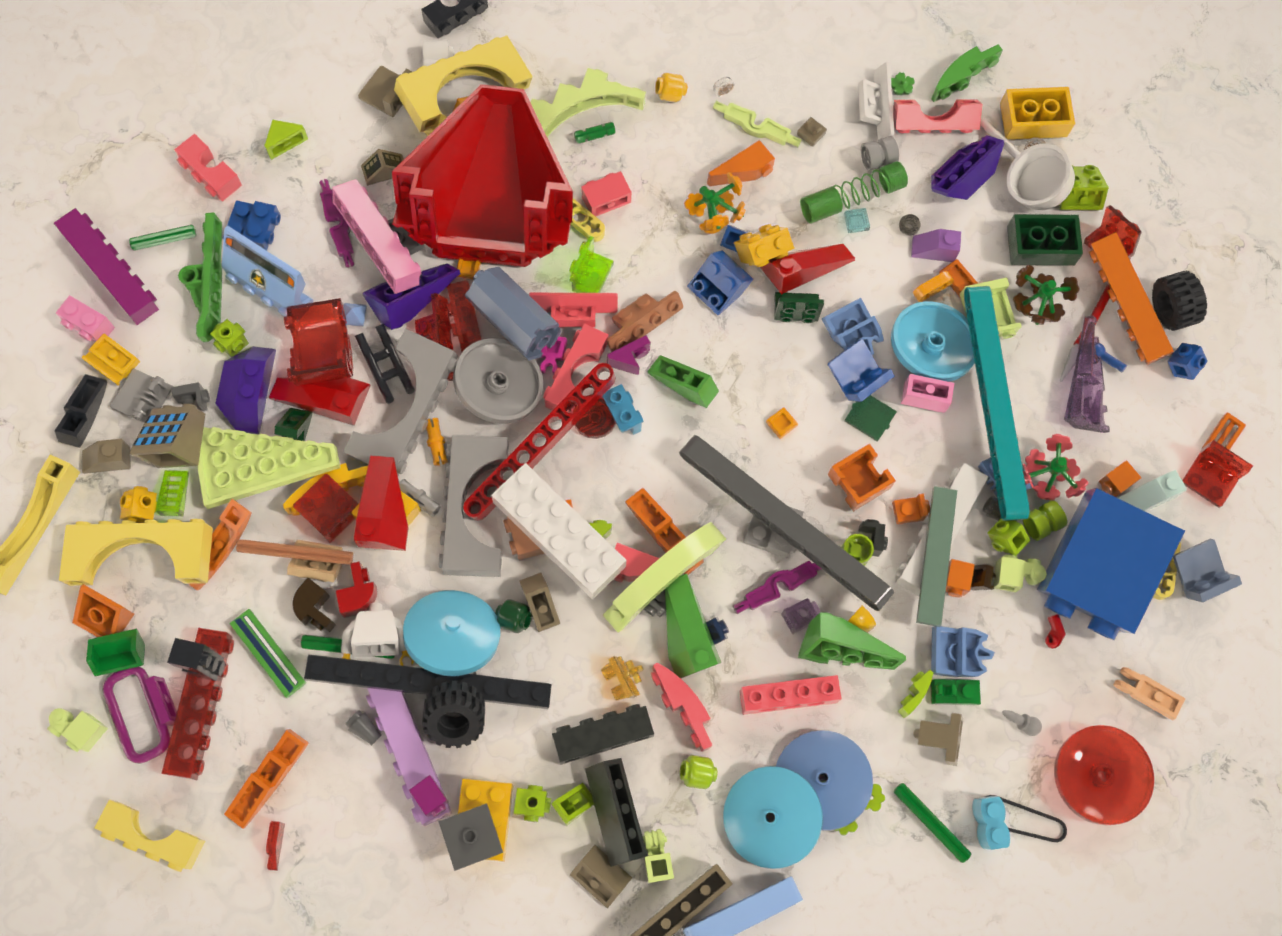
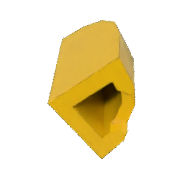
M863 605L848 620V622L867 633L876 626L873 616Z

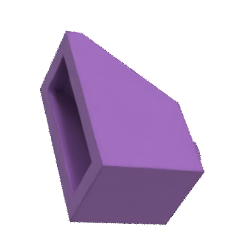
M937 229L913 236L911 257L946 262L955 261L961 248V231Z

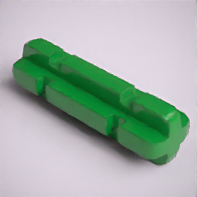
M608 122L604 124L605 126L601 124L586 128L585 131H575V141L580 144L585 142L586 139L591 141L605 137V134L607 136L615 134L614 123Z

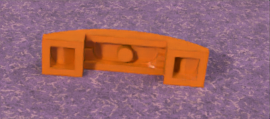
M231 499L218 518L221 522L212 534L208 581L236 546L252 512L234 499ZM193 583L189 585L196 590H200L206 583Z

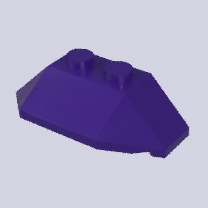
M986 135L980 141L973 142L959 149L931 175L932 192L951 198L968 200L995 174L1004 146V140Z
M253 346L224 361L215 404L235 430L260 434L276 349Z

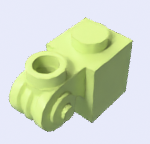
M1004 555L996 561V578H994L993 586L994 589L1017 592L1023 588L1024 577L1028 584L1037 585L1046 578V570L1038 559H1027V562H1025V560L1018 559L1017 556Z
M57 708L49 715L50 726L47 728L57 737L64 736L68 740L66 745L76 752L79 750L89 752L108 729V727L87 712L81 711L74 719L71 712L62 708Z
M661 829L652 830L651 832L644 831L643 840L648 856L644 857L648 883L674 879L670 853L664 852L665 842H667L664 832L662 833Z

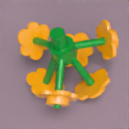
M730 172L727 173L729 185L715 192L714 190H709L706 186H702L699 189L700 193L695 195L690 193L688 199L684 202L685 208L689 210V214L692 216H703L704 209L707 206L709 219L699 225V228L704 230L705 233H717L729 224L728 216L718 215L716 210L719 213H724L726 210L733 212L730 222L733 224L736 220L740 221L744 217L746 211L744 209V202L741 201L735 209L732 202L734 195L729 193V190L732 189L734 193L740 196L742 183L738 176H733Z

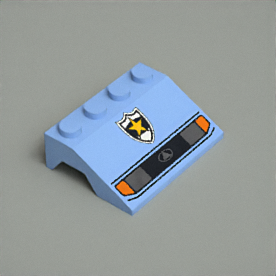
M226 226L224 229L222 268L226 273L225 277L233 284H237V282L241 284L243 289L250 295L254 296L256 294L261 297L260 300L267 306L278 308V312L285 318L289 319L291 317L298 321L313 303V299L302 293L306 284L301 273L231 227Z

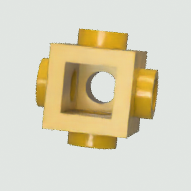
M135 486L133 489L125 491L120 499V519L135 521L136 523L153 520L154 513L157 510V493L150 492L148 488L142 486Z

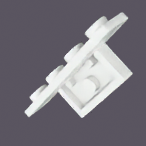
M884 62L874 71V83L864 79L858 83L860 120L877 125V140L894 136L890 63Z

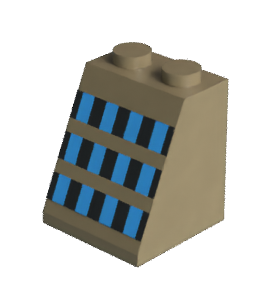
M183 404L182 407L164 405L163 408L152 409L130 450V454L157 468L198 466L206 413L197 409V406L193 404Z

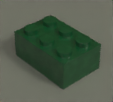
M1014 214L1007 225L1011 265L1075 266L1083 255L1079 215Z

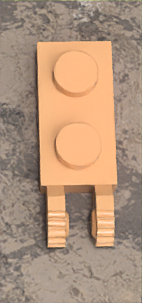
M1126 667L1121 668L1120 674L1132 681H1136L1133 687L1117 679L1113 684L1116 688L1130 694L1129 696L1171 720L1177 718L1185 701L1184 697L1144 674L1140 675Z

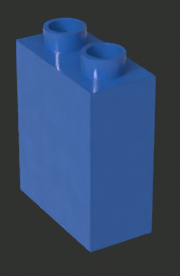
M1098 488L1086 490L1046 570V578L1040 582L1037 588L1038 591L1049 596L1044 607L1071 619L1075 609L1092 617L1087 627L1088 629L1111 640H1115L1119 631L1135 634L1185 530Z

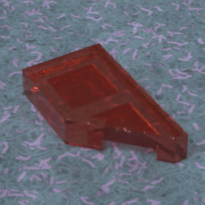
M271 821L269 825L266 854L269 855L268 870L278 871L285 823Z

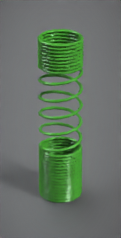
M896 161L881 167L879 170H873L871 175L863 174L861 179L854 177L851 183L844 181L841 187L834 185L802 197L800 206L804 218L808 223L812 224L842 212L843 203L847 209H850V201L843 190L845 183L851 185L852 197L855 203L860 205L859 194L853 186L855 179L861 181L863 196L869 202L870 193L863 182L865 175L871 177L872 190L875 196L879 198L880 190L873 178V173L876 171L879 172L880 183L887 194L907 187L908 176L904 166ZM873 181L877 187L878 195L875 192ZM863 185L867 191L868 199L864 193ZM835 187H839L841 189V196ZM853 189H854V191H855V193H856V195H857L858 203H857V201H856V199H855ZM844 195L847 199L848 206L846 205V202L844 200Z

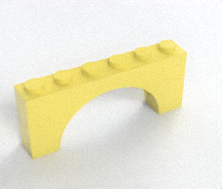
M506 35L501 38L496 37L483 45L478 44L471 50L460 51L448 59L442 58L430 66H421L412 73H403L396 78L394 91L419 132L439 125L441 112L437 104V94L450 81L463 76L477 75L493 79L504 87L525 90L529 88L533 76Z
M169 519L167 523H159L156 520H145L144 523L123 520L121 524H114L110 521H99L98 524L78 521L76 525H66L59 581L69 586L93 585L99 567L111 554L129 545L150 543L162 546L169 553L175 567V579L184 584L208 583L213 528L202 519H190V522Z

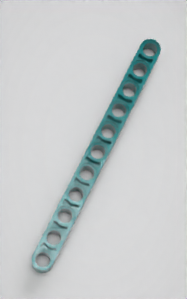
M990 286L966 287L964 302L1001 518L1003 521L1028 519L1030 511L991 288Z

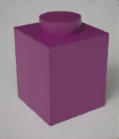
M431 775L409 789L427 817L430 815L436 817L447 809L445 805L449 801Z

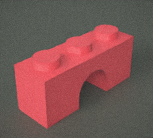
M193 134L174 149L179 157L176 159L183 169L186 170L188 168L192 171L190 173L199 184L203 182L206 185L205 189L212 197L217 196L223 202L242 186L237 174L223 161L215 167H206L214 157L209 147L196 134Z

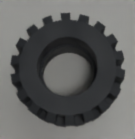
M1187 270L1158 278L1153 284L1152 302L1158 319L1168 330L1176 331L1199 324L1205 319L1204 316L1207 314V298L1203 285H1201L1200 280L1196 278L1195 274Z
M446 681L441 683V687L437 685L433 687L432 692H428L424 701L422 717L423 731L425 734H428V739L431 741L435 740L439 746L442 744L446 745L445 748H451V746L461 748L463 744L466 746L470 745L471 740L476 741L479 738V734H482L485 724V700L482 699L483 695L481 692H476V687L473 685L468 687V683L462 682V684H458L457 681H452L451 684H448ZM456 712L462 714V716L451 717L446 715V713Z

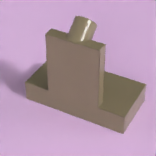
M952 713L950 725L921 720L920 729H915L913 732L914 737L918 739V745L947 749L945 759L947 765L957 766L963 726L962 714Z

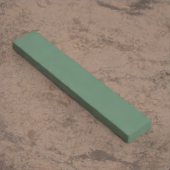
M934 486L932 490L916 623L936 627L942 625L958 490Z

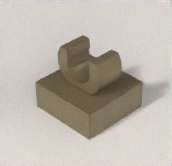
M810 117L799 128L797 135L813 147L826 134L827 128Z

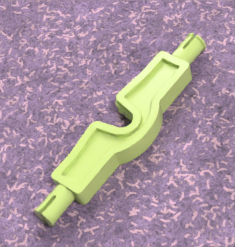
M717 100L714 103L713 109L724 113V119L742 126L743 130L751 136L768 138L781 145H785L787 142L797 148L802 139L790 135V129L770 118L764 119L761 125H755L756 113L752 110L733 103H729L727 106Z

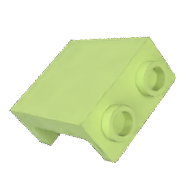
M1002 278L965 286L959 294L965 314V288L990 286L999 337L1003 336V339L1014 337L1022 326L1021 323L1015 322L1006 293V289L1009 287L1008 279Z

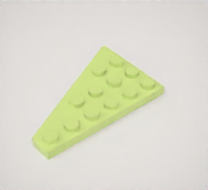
M204 427L198 473L203 503L207 509L229 503L231 499L236 501L341 468L337 447L331 443H316L310 440L306 442L281 436L270 437L266 434L256 435L246 433L245 431L221 430L216 427Z

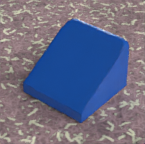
M727 225L720 246L737 252L734 242L740 240L739 236L748 232L735 226Z

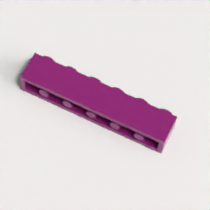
M74 208L55 221L54 225L135 324L139 325L159 310L154 303L157 301L156 297L149 289L146 292L143 290L142 286L145 284L137 274L132 276L129 273L131 267L124 259L119 261L116 257L119 253L111 243L108 245L104 243L106 237L98 228L94 230L91 227L94 223L86 213L81 215Z

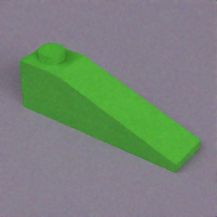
M688 574L681 575L665 588L668 658L674 674L679 678H684L720 664L721 660Z
M820 612L809 622L798 654V658L817 663L828 664L829 660L842 661V665L850 666L851 663L859 662L864 663V666L868 668L895 670L906 661L904 654L847 620L828 612Z

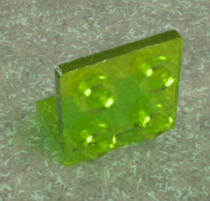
M589 236L586 242H582L578 252L580 255L577 260H573L569 272H571L570 282H572V291L576 293H600L614 265L613 260L594 253V237Z

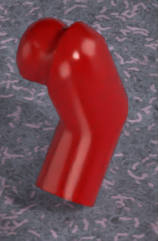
M1059 614L1048 617L1051 630L1045 638V643L1052 649L1060 646L1066 635Z

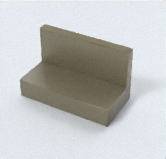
M596 845L591 848L570 874L607 909L633 878L619 865L610 867L607 854Z

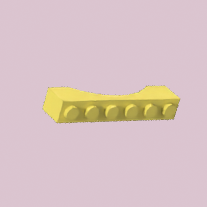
M49 455L39 471L26 511L13 532L0 546V593L5 596L80 474V471L73 465L55 456Z

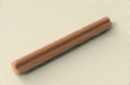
M238 540L236 546L237 552L348 565L353 562V552L251 540Z

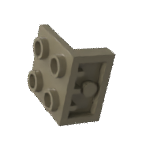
M380 66L358 94L359 99L394 117L403 105L394 91L396 78L400 75L384 66ZM406 68L403 73L409 74L412 73V71Z

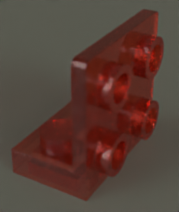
M1111 205L1107 206L1101 226L1085 238L1084 244L1091 249L1092 243L1117 233L1130 259L1135 254L1142 231L1137 224L1130 222L1124 217L1120 210L1115 209Z
M1212 440L1202 448L1182 481L1186 487L1220 508L1227 500L1238 480L1248 474L1253 465L1220 443Z
M324 474L293 504V507L330 544L355 520L352 511L359 503L328 474Z

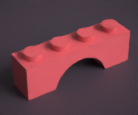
M956 99L952 108L945 114L928 116L922 113L920 105L916 100H894V128L899 133H910V130H918L921 133H930L931 130H939L942 133H951L952 130L971 133L973 130H980L983 104L977 99Z
M586 324L583 325L581 330L576 331L573 337L574 344L572 348L566 350L562 367H558L554 373L553 379L555 381L544 392L543 398L545 399L546 408L553 410L575 388L571 378L577 367L586 362H599L608 345L606 340L609 334ZM576 404L570 405L567 408V412L573 413Z

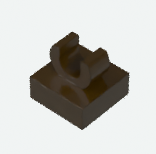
M989 564L974 566L971 590L994 589V586L991 585L992 578H996L993 566Z

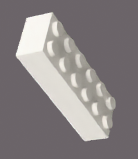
M526 463L491 495L493 503L592 600L626 567L627 560Z

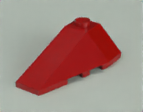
M844 244L788 252L787 256L779 259L774 257L769 260L767 265L760 268L782 295L855 261V257Z

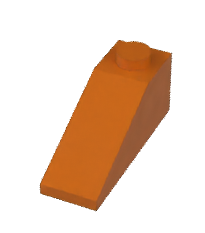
M759 140L710 171L707 184L709 186L729 184L727 180L728 172L733 176H738L741 182L757 180L761 176L766 177L773 171L775 158Z

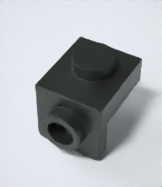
M867 519L862 521L858 531L872 533L871 541L874 546L872 556L879 557L883 550L887 549L888 537L885 536L886 524H880L878 520Z

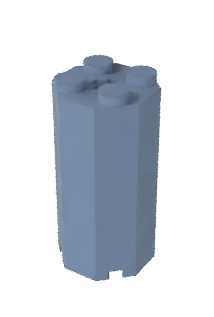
M500 267L489 268L485 271L480 270L474 275V281L466 292L465 297L528 361L540 358L543 355L541 350L546 345L550 349L555 344L561 333V329L558 327L559 324Z

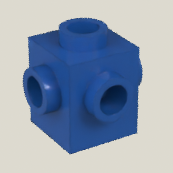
M1181 343L1167 362L1174 377L1194 380L1208 361L1201 346Z

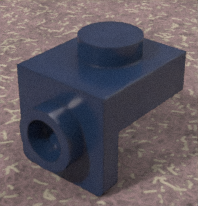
M715 617L706 622L715 645L728 639L726 634L729 633V629L723 619L719 620L718 617Z

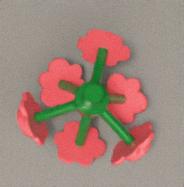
M1054 434L1052 438L1046 439L1047 449L1049 451H1056V458L1052 461L1044 460L1045 454L1037 449H1032L1029 455L1025 457V462L1027 463L1026 465L1025 463L1023 464L1025 469L1023 471L1025 485L1030 483L1032 489L1034 488V491L1038 492L1037 496L1039 498L1051 501L1060 496V491L1055 489V485H1053L1055 479L1061 482L1066 480L1071 485L1065 492L1067 498L1077 497L1086 490L1085 487L1089 482L1085 478L1074 482V476H1078L1081 472L1080 467L1076 465V460L1061 457V453L1073 447L1070 437ZM1047 472L1052 474L1048 484L1044 481H1039L1035 487L1033 486L1032 477Z

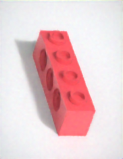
M838 675L745 686L739 691L743 715L836 704L842 699Z

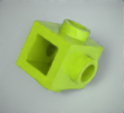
M228 319L217 324L213 332L210 333L215 340L212 344L221 353L225 351L231 358L237 355L249 342L244 336L246 331L237 322L233 324Z
M1001 518L987 532L992 541L991 545L995 550L1014 556L1031 541L1023 525L1015 520L1003 521Z
M528 785V789L517 788L514 814L524 816V821L538 822L539 818L545 817V813H550L551 798H547L548 793L547 791H542V786ZM531 800H537L535 807L529 806Z

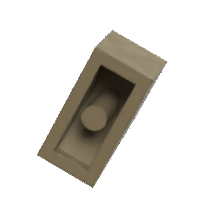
M122 439L97 441L82 450L83 474L131 469L130 446Z
M542 573L520 580V585L538 632L561 624Z

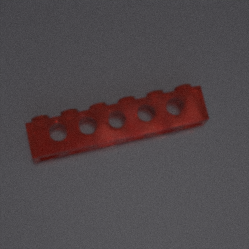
M198 628L195 642L205 644L224 657V671L221 676H218L217 681L211 680L205 686L202 685V678L186 674L161 774L198 780V776L203 773L205 766L203 756L205 750L207 751L210 746L211 737L209 732L211 726L215 724L217 717L215 707L222 697L223 689L221 683L228 673V655L232 653L234 648L233 636L227 632ZM204 698V707L202 709L197 710L196 702L199 699ZM198 722V731L195 734H190V726ZM191 746L193 753L190 758L185 759L183 753L187 747Z

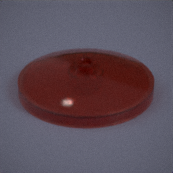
M1106 725L1086 727L1068 737L1057 753L1054 777L1058 792L1069 809L1080 818L1098 825H1117L1134 819L1148 805L1154 790L1153 766L1143 746L1127 732Z

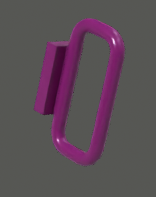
M140 666L111 674L104 682L103 695L126 757L133 763L141 764L160 756L167 750L171 738L167 726H173L181 722L165 679L157 676L149 678L147 672ZM130 675H136L139 679L160 736V742L156 747L141 754L136 753L113 692L115 683Z

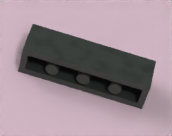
M640 704L629 706L626 708V712L617 714L616 711L603 714V719L596 721L593 718L582 720L579 722V726L573 728L570 725H564L556 728V733H552L560 765L654 737L646 706L640 707Z
M622 758L603 761L585 768L610 867L647 857Z

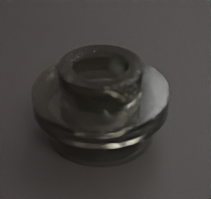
M913 214L903 216L899 222V229L905 235H915L921 227L919 218ZM906 224L912 225L913 228L906 226Z

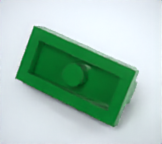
M934 679L931 681V704H981L980 680Z

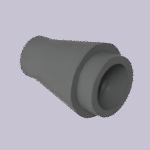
M358 710L345 723L349 727L348 731L368 742L371 746L382 736L366 712L362 713Z

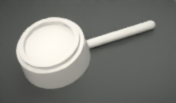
M981 119L980 126L991 137L1004 140L1003 148L1015 158L1007 173V187L1013 198L1033 210L1051 209L1067 198L1074 185L1075 173L1067 154L1060 147L1052 144H1037L1020 152L986 119Z

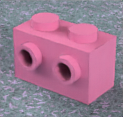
M70 295L56 311V314L61 319L60 323L71 331L73 329L77 330L78 334L87 341L92 339L96 342L103 334L109 336L115 328L107 317Z
M909 374L904 383L901 404L945 413L952 402L954 383Z

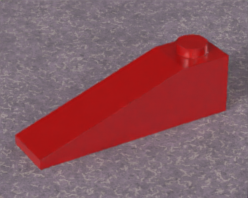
M349 377L277 378L269 399L355 426L371 385Z
M370 455L356 519L354 542L358 547L406 551L409 527L394 457Z

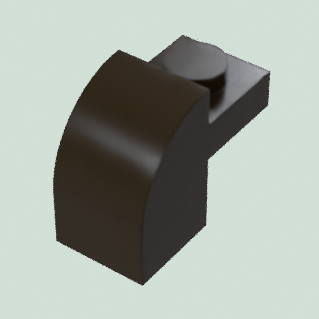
M307 577L293 597L292 605L296 617L305 626L312 619L310 623L320 631L325 628L331 632L336 626L331 619L319 611L330 595Z

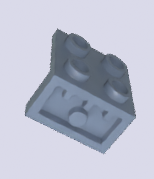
M1208 539L1173 555L1185 596L1188 599L1203 603L1242 585L1239 575L1230 574L1225 571L1214 539Z

